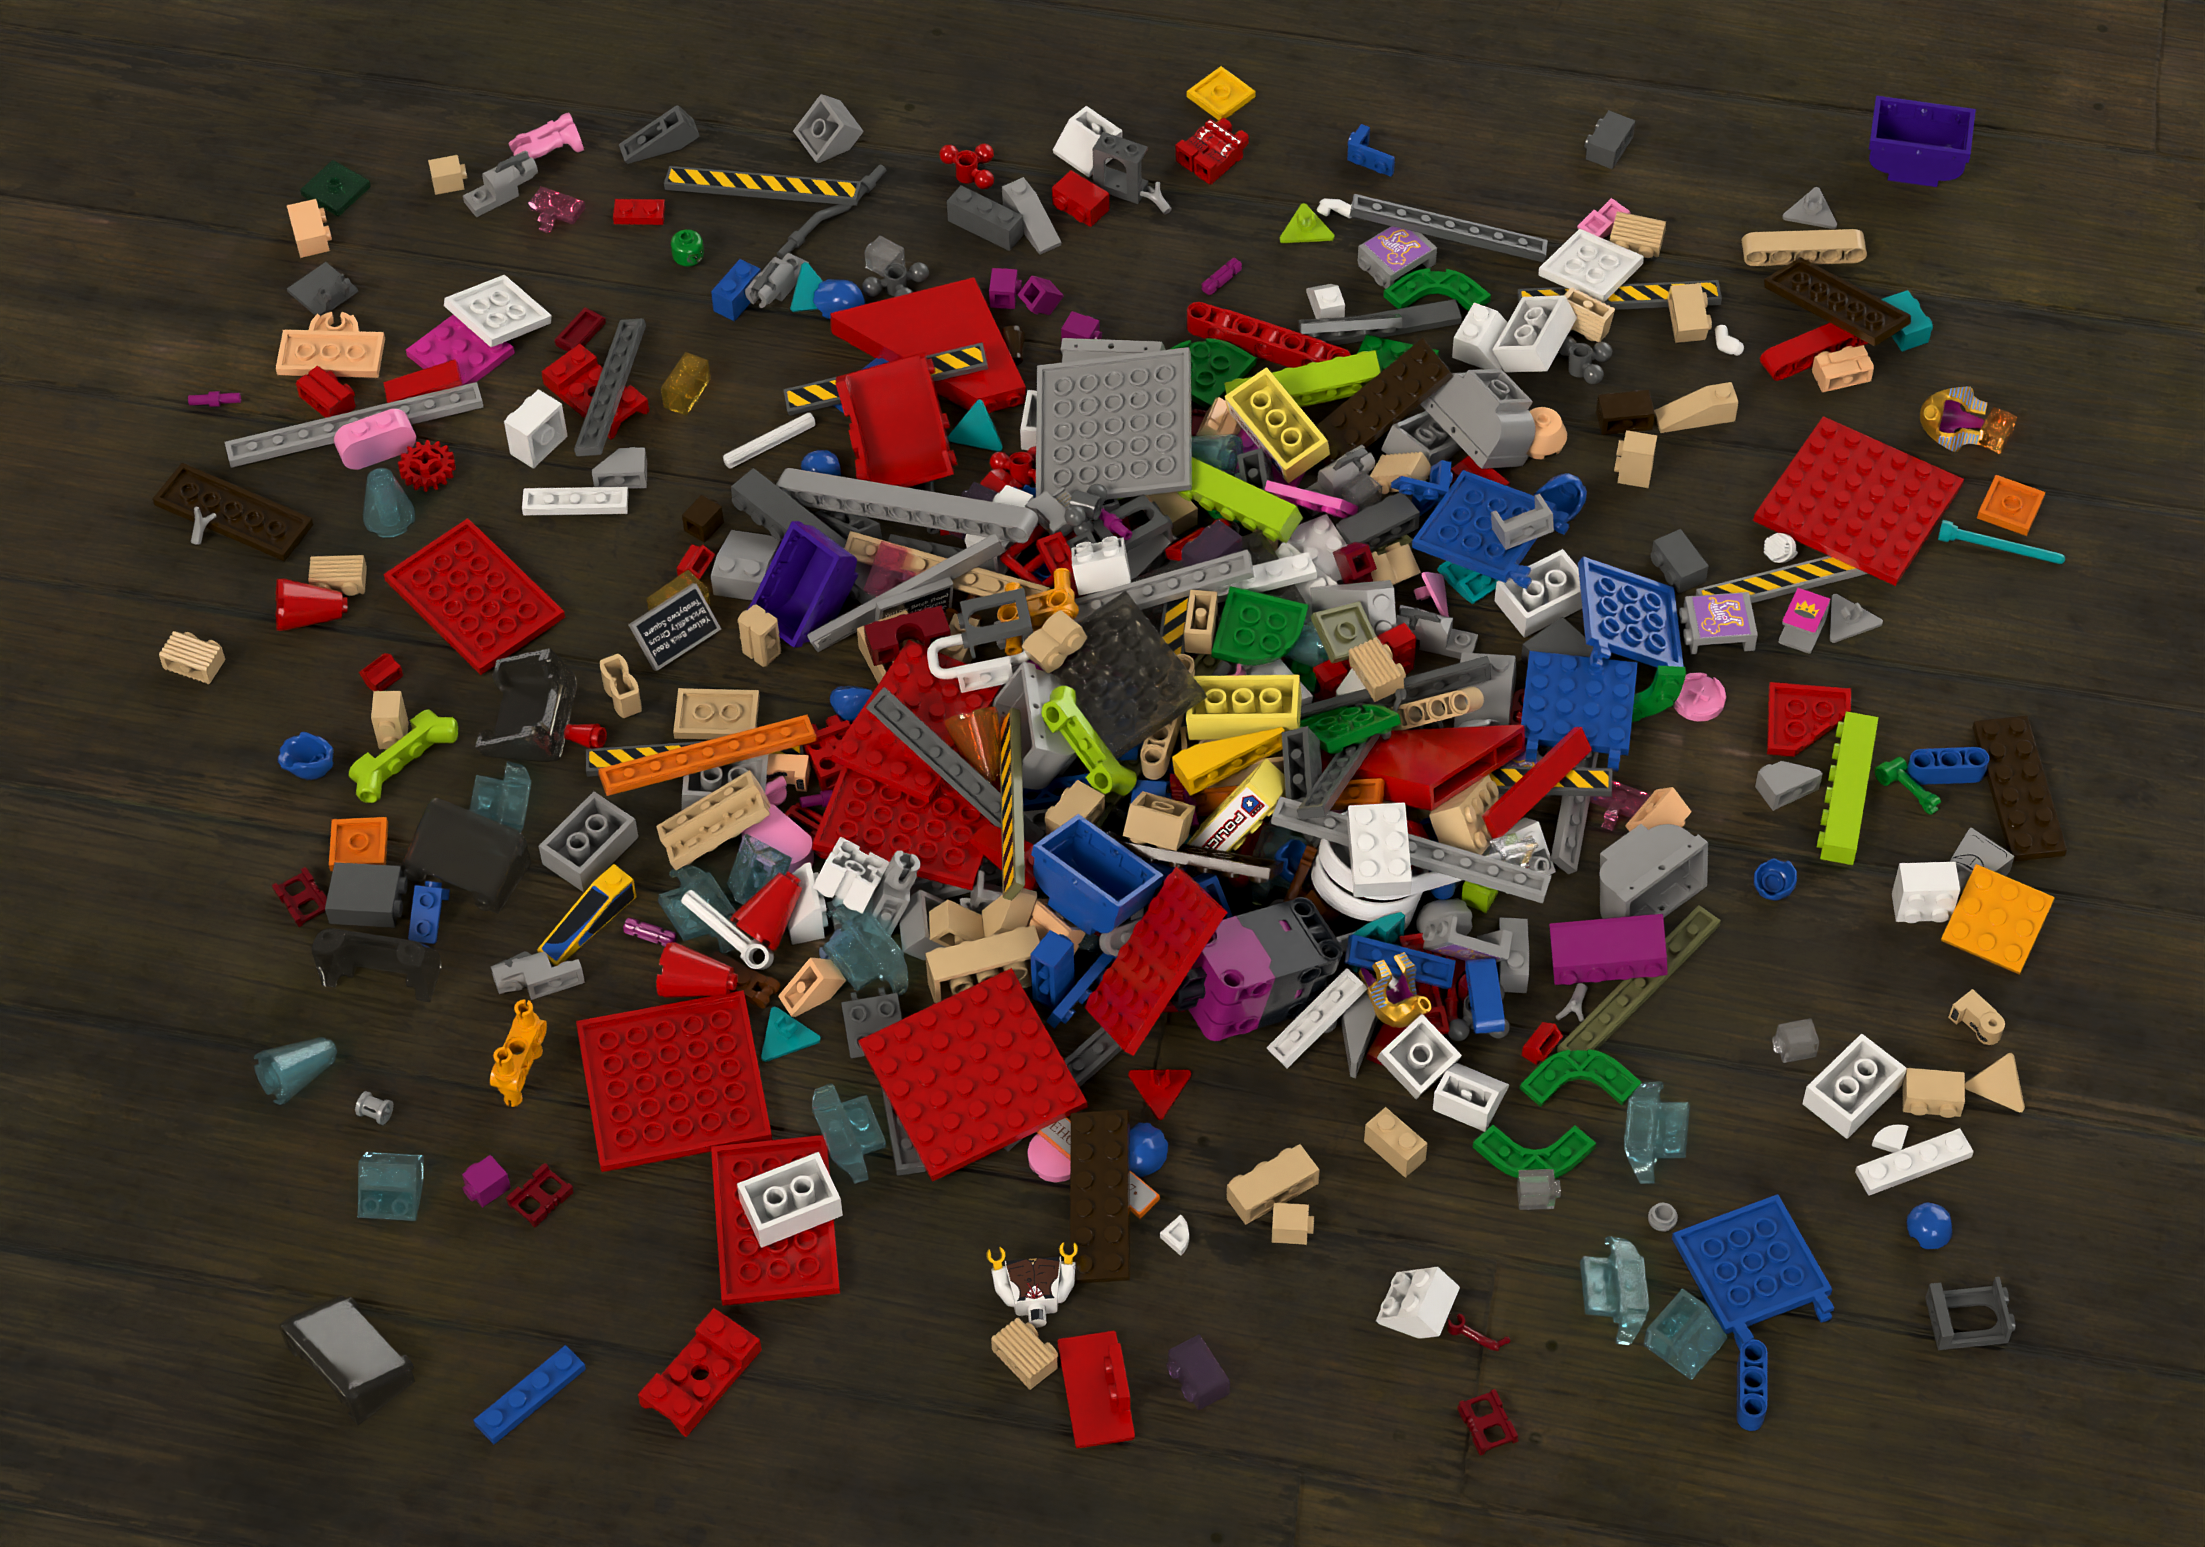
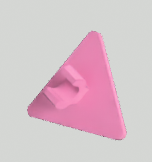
M1423 572L1422 578L1426 586L1414 590L1416 599H1421L1422 601L1432 597L1440 615L1449 617L1443 575Z

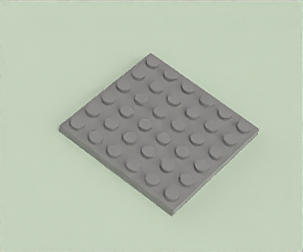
M1189 347L1038 365L1036 497L1044 491L1052 495L1062 487L1071 496L1076 490L1087 493L1088 488L1093 484H1101L1106 488L1108 493L1107 499L1192 490L1191 351Z

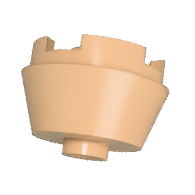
M1546 407L1530 410L1529 412L1535 422V437L1526 454L1534 459H1544L1545 456L1552 455L1555 452L1556 455L1559 454L1567 440V431L1561 417L1556 411Z

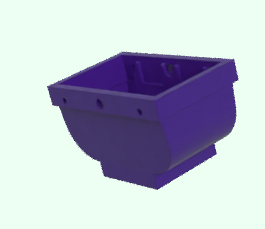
M1876 96L1869 142V161L1871 165L1881 172L1888 173L1889 181L1937 187L1938 181L1958 178L1964 172L1965 164L1969 163L1976 109Z
M792 521L749 608L757 604L766 613L776 617L778 620L779 637L794 648L802 647L803 643L810 642L807 636L809 633L829 623L830 620L837 618L859 575L855 572L857 558L816 527L804 525L800 521Z

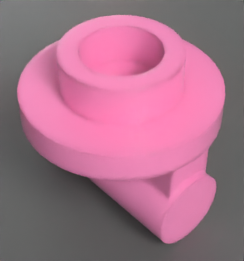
M783 776L766 783L765 794L769 803L775 806L783 803L787 797L785 787L787 783Z

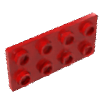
M1108 1331L1058 1339V1350L1076 1448L1134 1440L1135 1432L1130 1411V1393L1121 1344L1118 1343L1116 1332Z

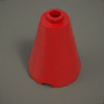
M284 578L276 580V630L278 631L342 619V613H347V597H342V592Z
M789 871L785 875L779 872L732 915L730 921L737 923L736 925L761 943L764 942L768 945V948L775 951L779 947L802 891V887L798 885L801 880Z
M668 942L660 958L659 965H662L663 968L662 975L657 974L656 989L658 995L665 998L729 995L731 990L736 989L738 974H735L734 968L677 942Z

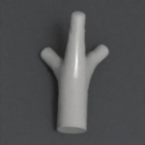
M1160 182L1155 183V190L1148 186L1147 190L1149 192L1140 191V196L1152 200L1164 215L1171 211L1172 208L1161 194Z
M195 507V522L191 543L199 545L202 542L205 527L217 516L215 513H212L203 518L199 507Z
M1577 984L1569 1003L1556 1015L1557 1020L1573 1011L1578 1016L1580 1022L1584 1021L1582 1001L1587 991L1585 984Z

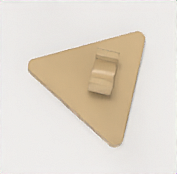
M2012 1053L2006 1054L1965 1083L1966 1090L2018 1112H2023L2025 1109L2016 1062Z

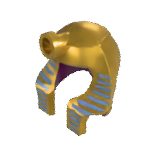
M1969 386L1942 390L1931 395L1923 403L1920 410V422L1923 429L1933 440L1953 452H1958L1962 445H1978L1981 432L1966 428H1983L1986 425L1982 418L1975 417L1970 413L1985 415L1988 402L1977 399L1974 396L1973 388ZM1961 404L1964 406L1966 412H1963L1960 409ZM1957 428H1962V429L1959 430L1958 432H1956V433L1954 432L1955 429H1957Z
M1405 952L1394 956L1402 974L1398 983L1391 990H1386L1392 980V973L1384 960L1372 965L1376 972L1377 981L1367 969L1361 968L1359 971L1361 981L1368 988L1367 994L1376 1016L1383 1023L1393 1028L1407 1027L1420 1014H1426L1431 1010L1430 1001L1424 996L1417 995L1415 985L1416 966L1410 961Z

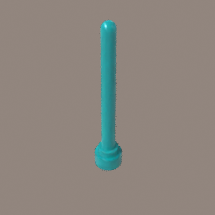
M1947 520L1942 521L1938 540L1944 542L1958 539L2057 564H2062L2065 561L2063 554L1958 529V526L1953 525V522Z

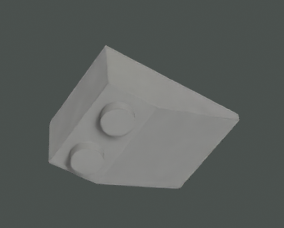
M1427 411L1392 425L1381 448L1388 455L1422 452L1431 466L1441 460L1448 461L1462 449Z
M731 530L716 556L711 573L713 595L753 600L782 540H777L770 535Z
M1391 580L1310 588L1312 614L1360 601L1376 636L1396 627L1394 587ZM1313 625L1314 640L1321 641Z
M1478 653L1461 654L1460 663L1488 656L1491 665V680L1467 686L1478 688L1483 694L1484 702L1480 709L1456 716L1454 728L1464 721L1471 719H1493L1498 721L1500 725H1510L1517 677L1515 656Z
M768 755L685 775L682 788V810L749 770L765 792Z

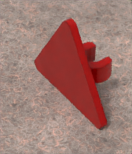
M1130 1070L1128 1076L1158 1120H1162L1190 1079L1191 1071Z

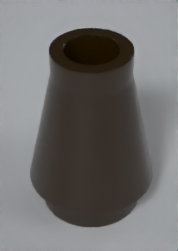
M1007 326L1002 329L1001 335L1015 365H1019L1023 362L1025 333L1019 326Z

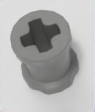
M365 1091L358 1099L355 1111L358 1116L366 1115L376 1119L378 1124L384 1125L391 1117L394 1106L391 1100H380L373 1097L372 1093Z

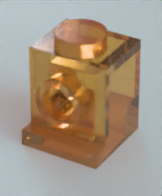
M1993 407L1980 429L1978 445L2001 454L2015 429L2018 417Z

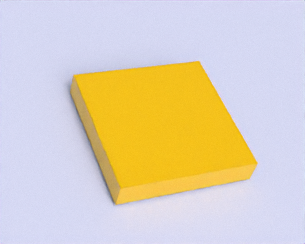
M1220 66L1187 91V97L1217 120H1220L1223 117L1225 119L1255 98L1256 91Z

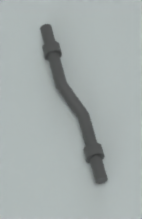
M878 165L869 176L865 175L862 178V189L859 199L865 193H869L886 172V168L883 165ZM837 204L816 212L798 231H794L788 237V242L777 252L778 257L783 259L787 253H791L795 248H799L805 242V237L821 221L847 212L853 205Z

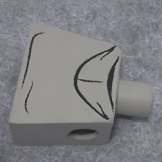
M1973 828L1968 830L1950 862H1956L1960 886L1959 894L1963 892L1976 864L2006 876L2010 872L2014 860V855Z

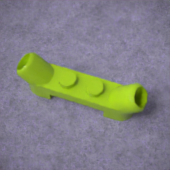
M1059 686L1052 690L1050 701L1042 707L1041 714L1043 720L1052 733L1057 731L1062 733L1090 771L1085 778L1093 789L1102 794L1112 791L1125 796L1130 793L1137 783L1135 771L1120 765L1076 706L1075 690L1068 686Z
M429 709L424 710L410 720L412 731L379 756L374 758L367 752L359 758L349 770V777L357 783V797L365 803L378 801L381 798L382 783L393 774L399 773L406 764L414 758L420 757L434 743H454L457 740V721L453 717H438L433 711Z

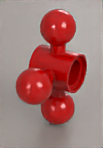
M980 144L975 148L974 152L969 150L959 152L953 145H945L941 148L939 153L941 161L945 164L954 163L956 165V178L958 181L965 184L975 181L976 186L980 189H988L993 185V174L988 170H978L979 162L988 163L994 156V151L990 145Z
M1036 446L1029 448L1027 452H1016L1010 457L1004 452H996L990 458V466L993 470L1003 468L1005 471L1007 469L1010 470V475L1022 486L1030 485L1033 481L1036 484V469H1033V466L1036 467Z

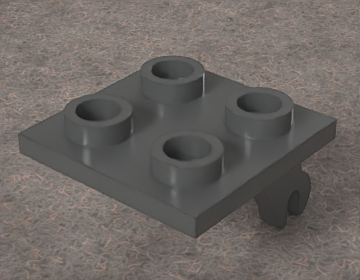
M325 262L288 287L287 292L315 316L317 314L321 316L329 313L356 294L358 288L350 282L348 277L345 278L343 273L340 274Z
M884 987L878 988L879 996L858 999L856 992H851L852 1001L841 1002L850 1058L865 1056L858 1040L902 1020L897 993L886 995Z

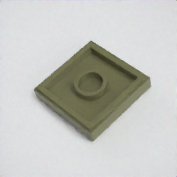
M1360 601L1315 612L1310 617L1332 664L1348 660L1351 648L1377 637Z

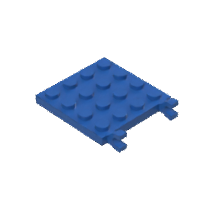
M1463 470L1450 487L1449 492L1445 494L1412 540V548L1504 583L1509 578H1512L1518 586L1527 589L1532 582V579L1528 577L1531 568L1523 565L1520 566L1519 564L1536 539L1505 550L1492 530L1491 512L1497 511L1503 521L1535 509L1534 496ZM1544 500L1553 513L1554 530L1565 535L1569 529V524L1565 523L1569 518V514L1556 511L1555 503Z
M1582 557L1578 562L1585 639L1586 644L1593 646L1590 655V666L1600 669L1602 657L1609 659L1612 652L1654 667H1658V665L1684 667L1674 587Z
M1529 651L1521 725H1524L1525 744H1527L1525 761L1536 763L1538 746L1554 747L1574 727H1582L1592 748L1591 752L1608 753L1607 768H1612V771L1618 772L1620 755L1628 756L1637 662L1602 659V666L1599 669L1590 666V657Z
M1778 1194L1673 1233L1672 1240L1724 1335L1733 1332L1739 1350L1745 1341L1754 1339L1747 1326L1813 1302L1816 1315L1821 1323L1832 1319L1830 1312L1834 1311V1306L1827 1298V1296L1831 1295L1832 1288Z

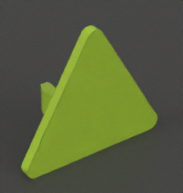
M1305 203L1300 205L1280 236L1281 243L1334 240V234Z

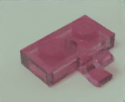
M542 186L529 202L530 210L541 213L538 221L542 223L539 231L549 233L552 230L555 219L574 224L585 210L584 201Z
M881 541L864 587L865 593L879 596L894 588L897 581L903 583L916 576V573L902 569L908 552L907 549Z
M1612 780V797L1591 796L1590 802L1607 808L1602 827L1613 831L1620 814L1632 818L1651 795Z

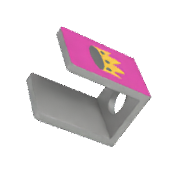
M1797 588L1783 618L1782 624L1785 627L1778 642L1810 654L1826 622L1831 599Z

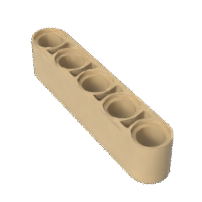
M1857 229L1752 232L1743 236L1741 240L1744 261L1750 266L1788 265L1799 257L1812 264L1858 263L1867 256L1864 234Z
M1186 654L1174 656L1169 663L1140 754L1142 772L1146 778L1151 780L1159 779L1165 775L1187 708L1189 676H1195V666L1193 658Z
M1467 687L1402 704L1397 711L1401 724L1392 727L1391 731L1405 730L1476 711L1483 705V694L1476 687Z

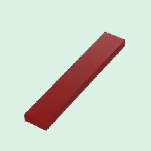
M1574 727L1482 815L1492 839H1500L1592 751L1582 727Z

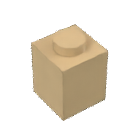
M458 155L428 160L435 195L464 190L463 179H467L465 164H459Z
M1274 1203L1272 1243L1307 1245V1233L1313 1234L1314 1216H1308L1309 1205Z

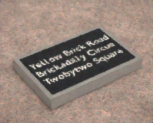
M947 577L877 601L875 621L905 610L910 614L928 607L933 608L937 606H942L944 614H946V609L952 608L953 582L951 578Z
M692 583L628 624L655 671L721 630L695 583Z

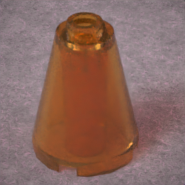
M995 706L973 710L972 713L965 715L962 713L944 721L945 727L961 757L990 783L996 782V776L1000 775L999 716L997 708Z

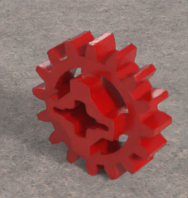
M426 440L425 445L416 442V448L407 447L408 454L401 453L402 461H398L401 479H405L407 486L413 484L414 490H418L420 486L424 488L425 492L428 491L430 486L437 490L439 483L447 484L446 477L453 478V470H456L453 452H449L447 445L441 448L439 441L434 445H431L429 440Z

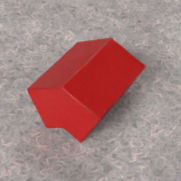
M1003 468L990 471L980 483L994 496L1000 493L1005 485L1016 486L1019 490L1023 488Z
M691 544L677 567L678 578L690 583L696 582L702 577L715 554L704 545L698 547Z
M386 653L359 672L365 684L373 692L384 691L403 677L401 666L394 660L391 654Z
M1542 1022L1523 1046L1522 1056L1536 1065L1539 1061H1544L1563 1037L1556 1024ZM1546 1039H1549V1040L1546 1042V1044L1542 1047V1049L1540 1050L1539 1048H1540V1047L1542 1046V1044L1546 1041Z

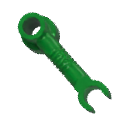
M1896 757L1890 762L1885 761L1875 767V777L1882 785L1888 786L1894 781H1899L1919 799V803L1926 813L1931 815L1939 810L1936 805L1941 803L1940 798L1929 791L1926 792L1905 772L1908 766L1902 757Z

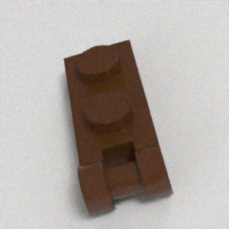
M715 951L711 958L733 967L734 973L738 974L736 989L730 992L744 990L746 1001L759 1008L765 1009L770 1003L769 998L771 995L776 994L781 988V984L776 979L765 977L718 951ZM758 987L762 989L761 991L756 992V989Z

